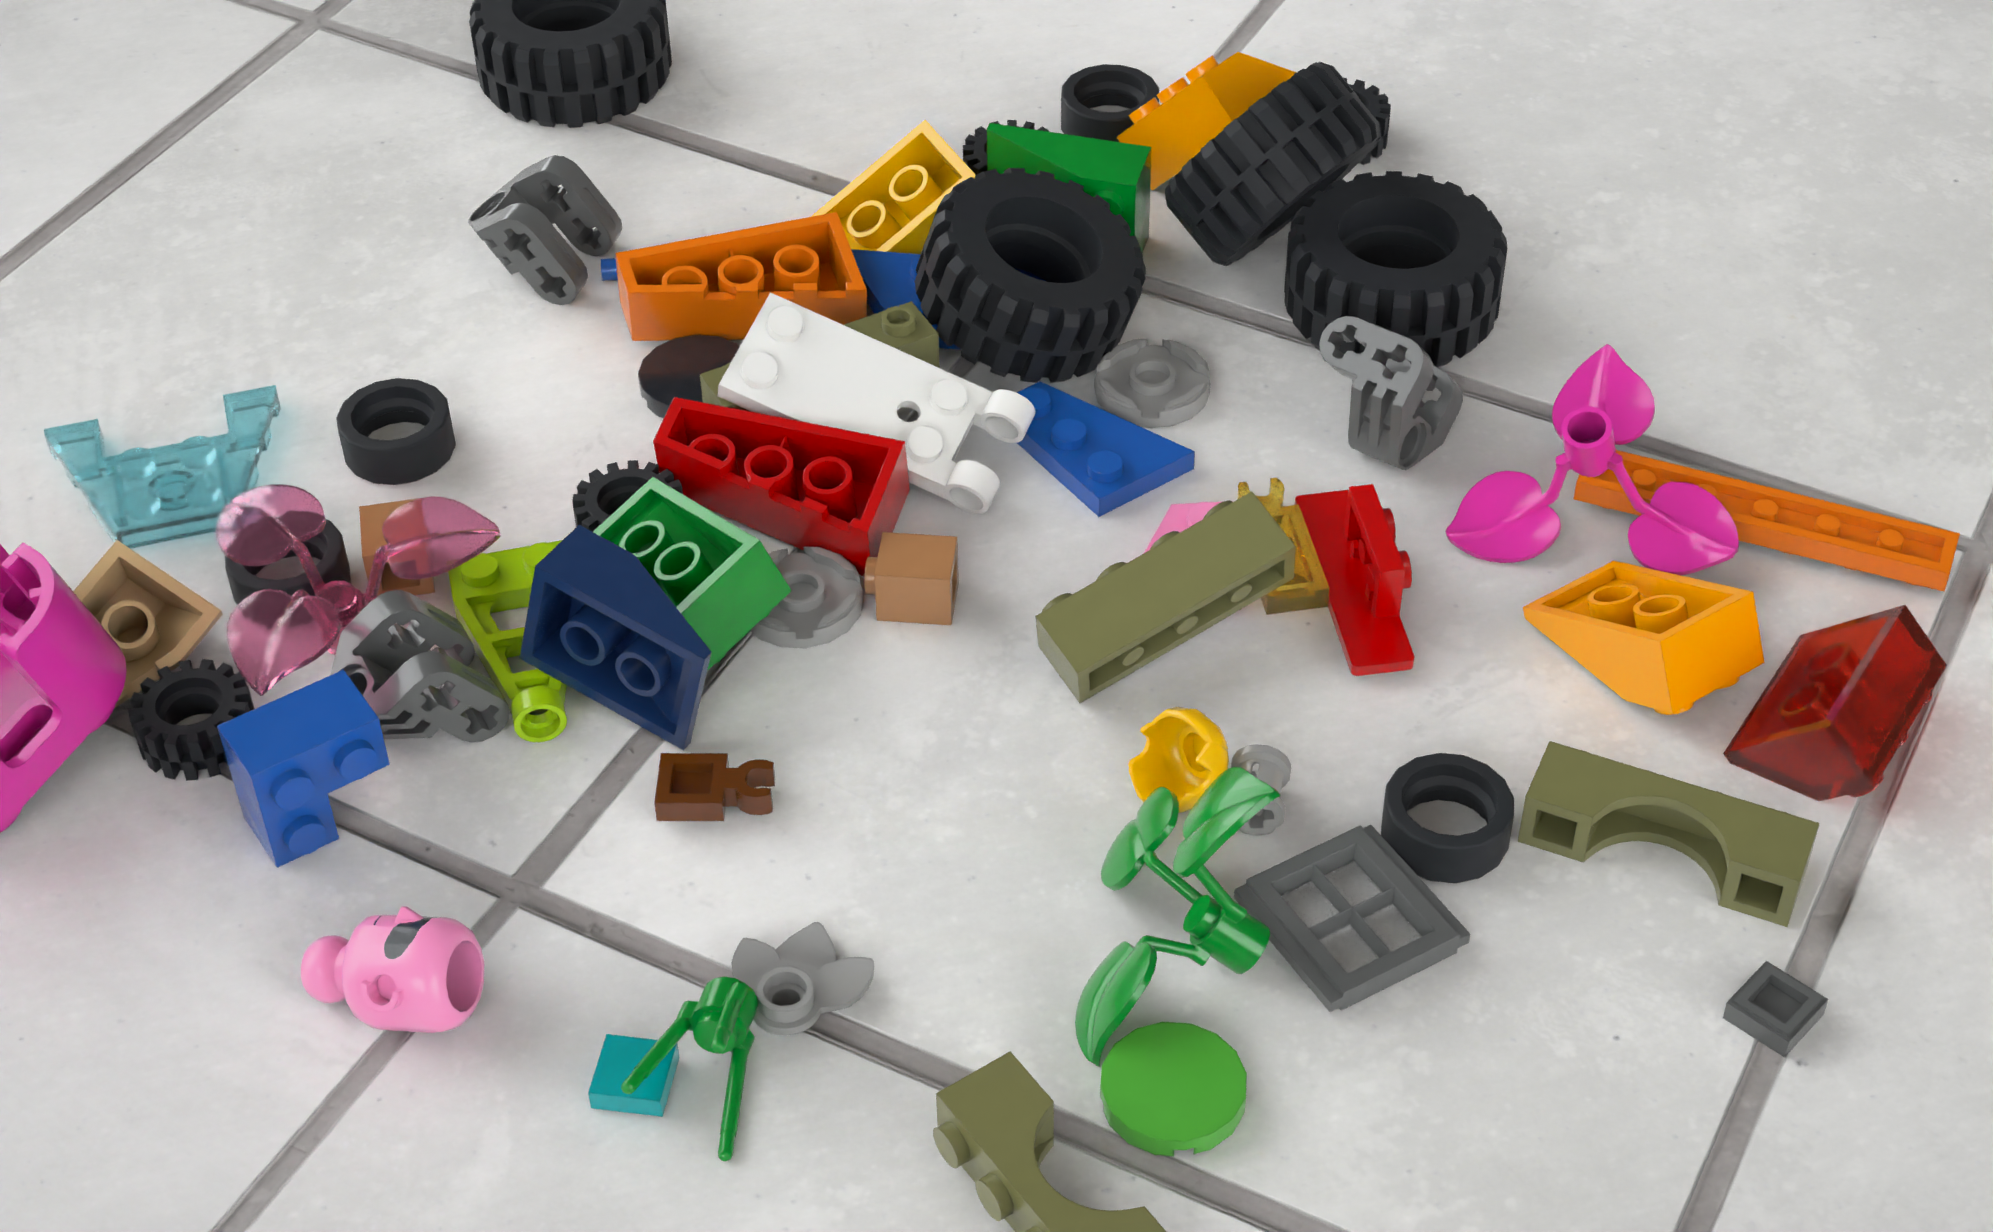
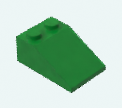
M989 123L987 128L988 171L996 169L999 174H1002L1008 168H1025L1026 173L1036 174L1041 170L1055 174L1054 179L1068 183L1069 180H1072L1084 186L1083 191L1092 197L1099 195L1110 204V211L1114 215L1121 214L1129 224L1131 230L1129 236H1136L1143 253L1149 238L1152 147Z
M654 477L648 480L593 531L637 557L712 652L708 670L719 662L759 621L767 617L772 609L792 591L759 539Z

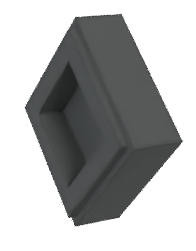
M1766 961L1728 1000L1723 1019L1781 1056L1786 1057L1824 1015L1828 998Z

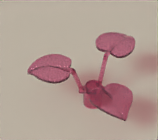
M271 484L252 488L235 496L229 504L223 506L215 529L218 545L225 556L241 565L263 566L279 561L292 549L298 556L315 596H310L305 590H298L293 596H290L281 590L265 589L255 592L241 601L232 611L227 622V641L236 667L257 694L263 696L281 679L310 664L326 651L333 655L336 654L341 631L369 602L377 597L384 567L388 560L391 571L399 578L416 580L434 577L460 566L485 551L501 537L498 526L477 511L454 499L430 496L410 501L397 508L384 521L382 532L387 545L381 546L376 550L366 592L362 594L359 589L346 581L338 580L324 584L308 548L302 543L321 533L326 525L323 507L311 493L291 485Z

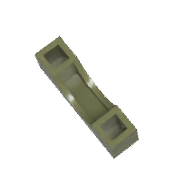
M1549 741L1525 796L1518 842L1583 863L1601 849L1622 842L1642 841L1665 845L1687 855L1703 868L1714 885L1719 906L1788 927L1820 823Z
M1011 1051L936 1093L937 1127L933 1129L936 1146L944 1160L952 1168L956 1169L962 1166L972 1178L982 1205L996 1221L1005 1219L1015 1232H1166L1145 1206L1111 1211L1093 1209L1067 1199L1047 1182L1039 1167L1045 1156L1054 1146V1101Z

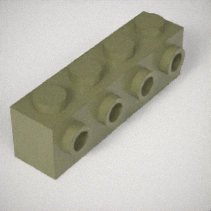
M1252 491L1234 502L1230 500L1223 501L1210 509L1203 520L1182 532L1172 531L1163 535L1152 545L1149 551L1130 562H1118L1109 566L1092 584L1074 594L1065 593L1052 599L1043 608L1042 612L1035 616L1038 647L1078 702L1082 703L1294 579L1296 546Z

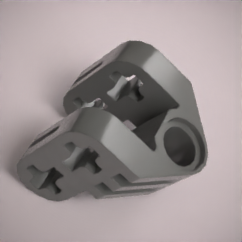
M558 155L547 157L522 170L481 204L468 219V223L486 243L511 275L520 272L536 293L544 300L557 305L569 304L576 298L586 284L588 273L583 261L552 224L555 223L571 244L579 251L591 256H601L607 253L622 231V222L617 212L583 170L574 161Z
M1345 316L1337 318L1328 324L1320 338V353L1332 368L1343 376L1352 379L1353 382L1348 428V443L1350 447L1402 470L1413 467L1444 443L1461 409L1463 402L1461 388L1448 373L1434 366L1429 355L1410 338L1356 317ZM1355 339L1365 347L1364 352L1361 354L1353 351H1347L1343 354L1339 350L1343 341L1353 342ZM1437 388L1441 392L1437 402L1428 400L1424 403L1422 401L1426 390L1433 391Z
M393 590L378 595L341 631L330 675L344 669L378 716L384 739L431 738L439 729H442L463 741L471 743L482 742L499 733L507 724L510 716L509 705L497 684L469 667L474 659L475 649L463 625L456 618L412 593L403 590ZM408 622H410V625H409L407 628H404V627L400 626V625H403V626H404L405 624H407ZM434 645H437V646H438V647H436V648L430 650Z

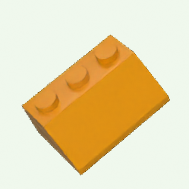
M1241 52L1235 53L1220 64L1212 55L1185 74L1191 84H1188L1186 79L1182 77L1157 94L1162 103L1161 105L1155 97L1128 115L1134 125L1118 135L1117 139L1122 143L1152 147L1150 188L1154 190L1178 174L1182 167L1201 151L1202 147L1222 132L1235 118L1237 119L1260 98L1265 97L1283 81H1287L1297 72Z

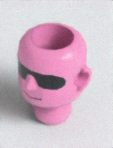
M404 906L400 908L398 915H374L365 918L353 930L349 940L341 936L331 935L314 941L308 946L303 955L301 979L306 992L311 997L323 1003H335L346 999L354 1016L372 1028L435 1033L453 1030L461 1026L472 1015L481 998L485 964L482 949L472 930L456 919L420 916L409 907Z

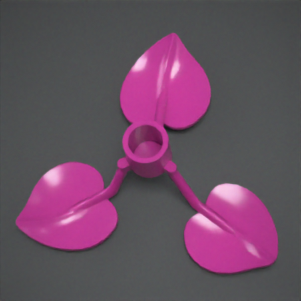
M1609 344L1596 351L1575 370L1560 390L1554 402L1552 421L1556 433L1563 440L1565 453L1557 456L1555 459L1556 470L1549 489L1542 494L1539 483L1530 475L1522 472L1501 471L1493 473L1477 482L1468 491L1453 521L1445 531L1448 540L1453 545L1478 559L1498 563H1515L1534 558L1546 551L1560 534V518L1548 505L1558 499L1567 472L1572 469L1582 476L1595 477L1610 469L1614 472L1633 508L1642 514L1632 522L1628 530L1629 547L1634 558L1642 566L1672 574L1687 575L1728 561L1739 550L1738 532L1732 517L1722 503L1707 490L1686 482H1668L1656 490L1650 504L1641 498L1623 465L1622 456L1616 453L1615 445H1623L1636 440L1650 427L1655 414L1654 398L1645 381L1625 364Z

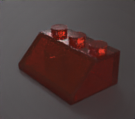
M1906 605L1802 634L1785 657L1723 754L1730 764L1817 801L1845 795L1850 797L1866 795L1877 788L1883 781L1885 769L1897 749L1908 739L1910 727L1922 707L1931 700L1933 696L1932 690L1946 669L1947 664Z

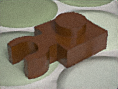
M661 753L654 801L657 821H724L726 807H738L741 811L750 815L772 813L771 788L755 787L775 786L774 762L756 759L747 761L738 768H729L728 753Z

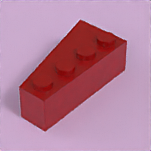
M674 397L653 440L659 473L666 468L674 474V481L679 479L683 495L707 509L801 550H804V547H820L840 554L853 564L858 574L865 577L867 558L878 557L882 532L893 533L910 490L905 441Z

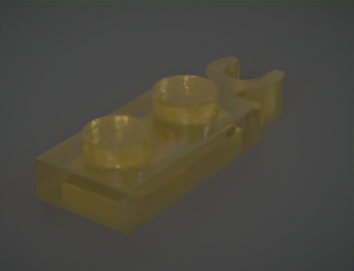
M1270 478L1269 495L1256 497L1296 546L1294 579L1261 597L1266 615L1328 607L1330 588L1299 505L1283 506L1285 488L1278 478ZM1239 482L1237 499L1250 493L1247 482Z

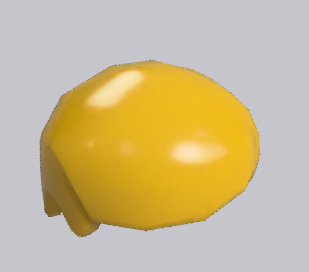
M1173 707L1166 709L1154 718L1152 722L1141 727L1140 732L1147 739L1143 751L1128 763L1129 774L1136 794L1143 802L1155 789L1165 787L1177 796L1179 813L1191 810L1211 783L1228 769V746L1220 727L1204 713L1192 708Z

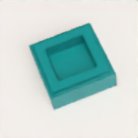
M606 1034L588 1092L591 1108L663 1117L680 1058L678 1044L671 1049L648 1078L632 1094H625L621 1089L622 1083L658 1040Z

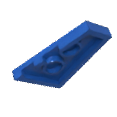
M1041 381L1016 392L1027 398L1033 404L1036 411L1023 440L1017 442V444L1098 517L1194 469L1195 451Z

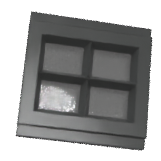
M1361 825L1246 879V884L1234 890V899L1239 905L1247 909V913L1269 927L1270 942L1329 1012L1338 1008L1342 1011L1456 954L1458 948L1468 944L1470 940V933L1372 825L1364 828Z

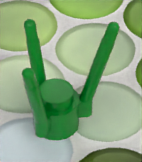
M724 976L709 981L698 1002L685 1001L682 1004L676 1020L634 1067V1070L621 1085V1089L625 1094H632L648 1078L688 1030L693 1031L695 1041L704 1050L715 1054H724L730 1051L732 1054L718 1148V1157L721 1161H729L733 1155L747 1058L755 1036L749 1029L758 1009V998L754 990L745 982L736 978Z

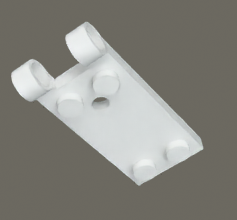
M771 292L718 386V397L751 412L905 441L909 483L947 499L958 508L974 514H982L988 511L1000 487V479L994 471L976 461L962 460L958 463L954 461L972 424L986 430L990 435L999 440L1017 443L1023 440L1036 413L1033 404L1027 398L1014 391L999 389L992 392ZM902 407L912 408L918 412L919 418L913 422H905L898 417L897 411Z

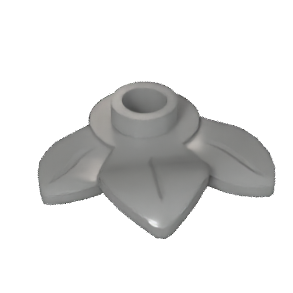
M814 922L798 931L776 949L756 939L743 938L737 946L731 962L733 978L745 982L754 990L758 998V1009L754 1016L755 1023L766 1032L775 1035L801 1033L814 1025L822 1013L842 1010L852 1006L869 989L874 976V961L871 958L848 957L837 960L834 945L820 922Z

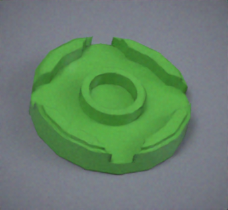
M1159 1022L1136 1028L1113 1045L1102 1063L1100 1098L1103 1102V1112L1109 1126L1132 1146L1151 1154L1174 1156V1150H1188L1194 1148L1193 1154L1213 1149L1234 1133L1245 1113L1247 1073L1237 1051L1214 1032L1191 1023Z

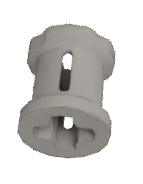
M1259 744L1245 746L1239 749L1232 757L1231 768L1241 767L1247 770L1256 778L1275 788L1280 795L1281 789L1290 780L1291 763L1288 757L1280 750L1271 746ZM1254 764H1259L1258 774L1252 771ZM1277 797L1263 808L1260 816L1255 814L1239 830L1251 835L1272 833L1275 828L1281 826L1284 822L1285 805L1281 798Z

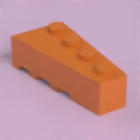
M837 212L615 253L620 304L632 341H663L691 335L719 336L727 340L744 339L770 292L840 324H847L867 317V289Z

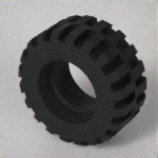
M474 0L469 12V25L480 87L484 94L506 114L511 112L518 120L527 123L530 120H536L541 126L555 127L556 124H568L569 128L583 127V123L596 121L597 124L610 122L615 115L622 114L626 116L636 111L640 102L647 104L654 98L658 90L662 88L670 74L669 69L672 65L666 0Z
M1315 62L1306 69L1303 68L1295 73L1287 81H1283L1265 97L1260 98L1247 111L1228 124L1214 139H1211L1202 147L1201 151L1182 167V170L1171 179L1170 184L1165 188L1167 207L1212 262L1229 266L1283 229L1292 221L1294 215L1303 204L1318 190L1324 192L1330 183L1343 179L1377 146L1378 141L1381 140V125L1334 66L1323 62Z
M1008 168L1004 173L999 174L996 169L976 175L975 179L970 177L960 182L940 202L916 267L917 276L914 282L917 297L922 302L920 305L922 311L931 325L937 324L936 331L938 336L949 347L953 344L961 349V357L974 365L979 361L991 367V373L1006 377L1010 373L1020 376V381L1037 383L1041 378H1049L1050 383L1069 380L1073 374L1076 377L1085 375L1095 370L1102 356L1111 352L1120 343L1142 294V286L1146 280V267L1136 236H1129L1131 233L1129 224L1121 214L1114 215L1110 211V204L1099 195L1095 197L1090 196L1083 191L1084 186L1072 180L1065 183L1054 179L1055 174L1041 170L1036 174H1030L1025 172V168ZM1014 268H1017V269L1024 270V271H1027V272H1029V273H1032V274H1034V275H1036V276L1042 278L1043 280H1039V279L1030 277V276H1028V275H1026V274L1021 273L1020 271H1018V270H1016V269H1014Z
M1386 171V174L1383 176H1373L1371 172L1357 174L1349 182L1340 179L1330 183L1324 192L1318 190L1296 212L1291 221L1288 233L1284 286L1285 307L1287 313L1293 319V324L1305 339L1311 338L1312 344L1318 350H1320L1319 342L1322 332L1328 324L1337 318L1350 316L1410 338L1429 355L1434 366L1447 365L1454 355L1462 358L1487 338L1494 328V321L1498 318L1508 249L1507 239L1502 232V226L1491 210L1487 211L1483 201L1474 194L1464 195L1460 186L1449 181L1441 184L1435 182L1433 176L1419 173L1417 177L1402 176V171ZM1355 339L1353 342L1343 341L1339 350L1343 354L1347 351L1361 354L1364 352L1365 347Z

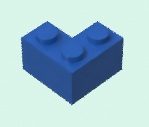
M344 669L217 726L243 816L277 868L339 839L328 793L390 765L379 718Z

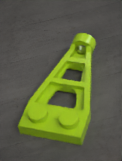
M562 540L548 543L541 542L531 546L491 553H478L468 557L446 560L456 619L463 625L480 661L491 680L497 684L509 705L516 734L529 742L549 741L563 732L567 724L564 708L567 685L539 669L512 673L507 658L520 656L525 627L501 631L493 620L491 613L528 607L535 566ZM537 709H548L540 715L529 714V712Z

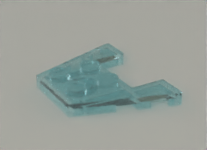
M276 385L223 395L229 431L227 434L213 437L194 436L184 440L182 443L150 449L132 448L124 451L122 454L109 457L105 456L104 438L98 419L44 429V435L50 453L55 460L58 459L61 462L75 488L78 487L85 496L90 510L113 542L118 540L131 549L243 526L259 477L257 464L261 452L268 449L272 437L270 424L273 417H278L281 406Z

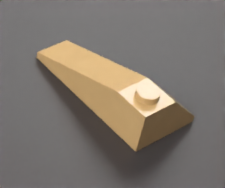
M118 540L114 542L73 591L118 644L125 657L126 680L115 708L131 698L134 692L139 693L142 691L140 684L147 677L155 682L159 680L157 670L168 666L170 671L179 667V662L185 661L223 615L222 610Z

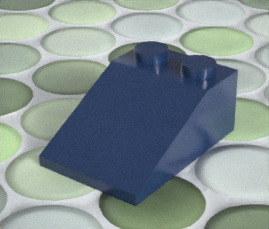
M578 525L535 566L519 659L676 747L685 750L691 743L712 652L634 554Z

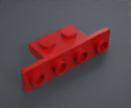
M1373 484L1351 486L1349 490L1296 496L1294 509L1350 673L1354 676H1363L1412 669L1415 656L1400 618L1403 589L1411 587L1412 570L1408 553L1405 550L1398 551L1395 543V521L1391 509H1382Z

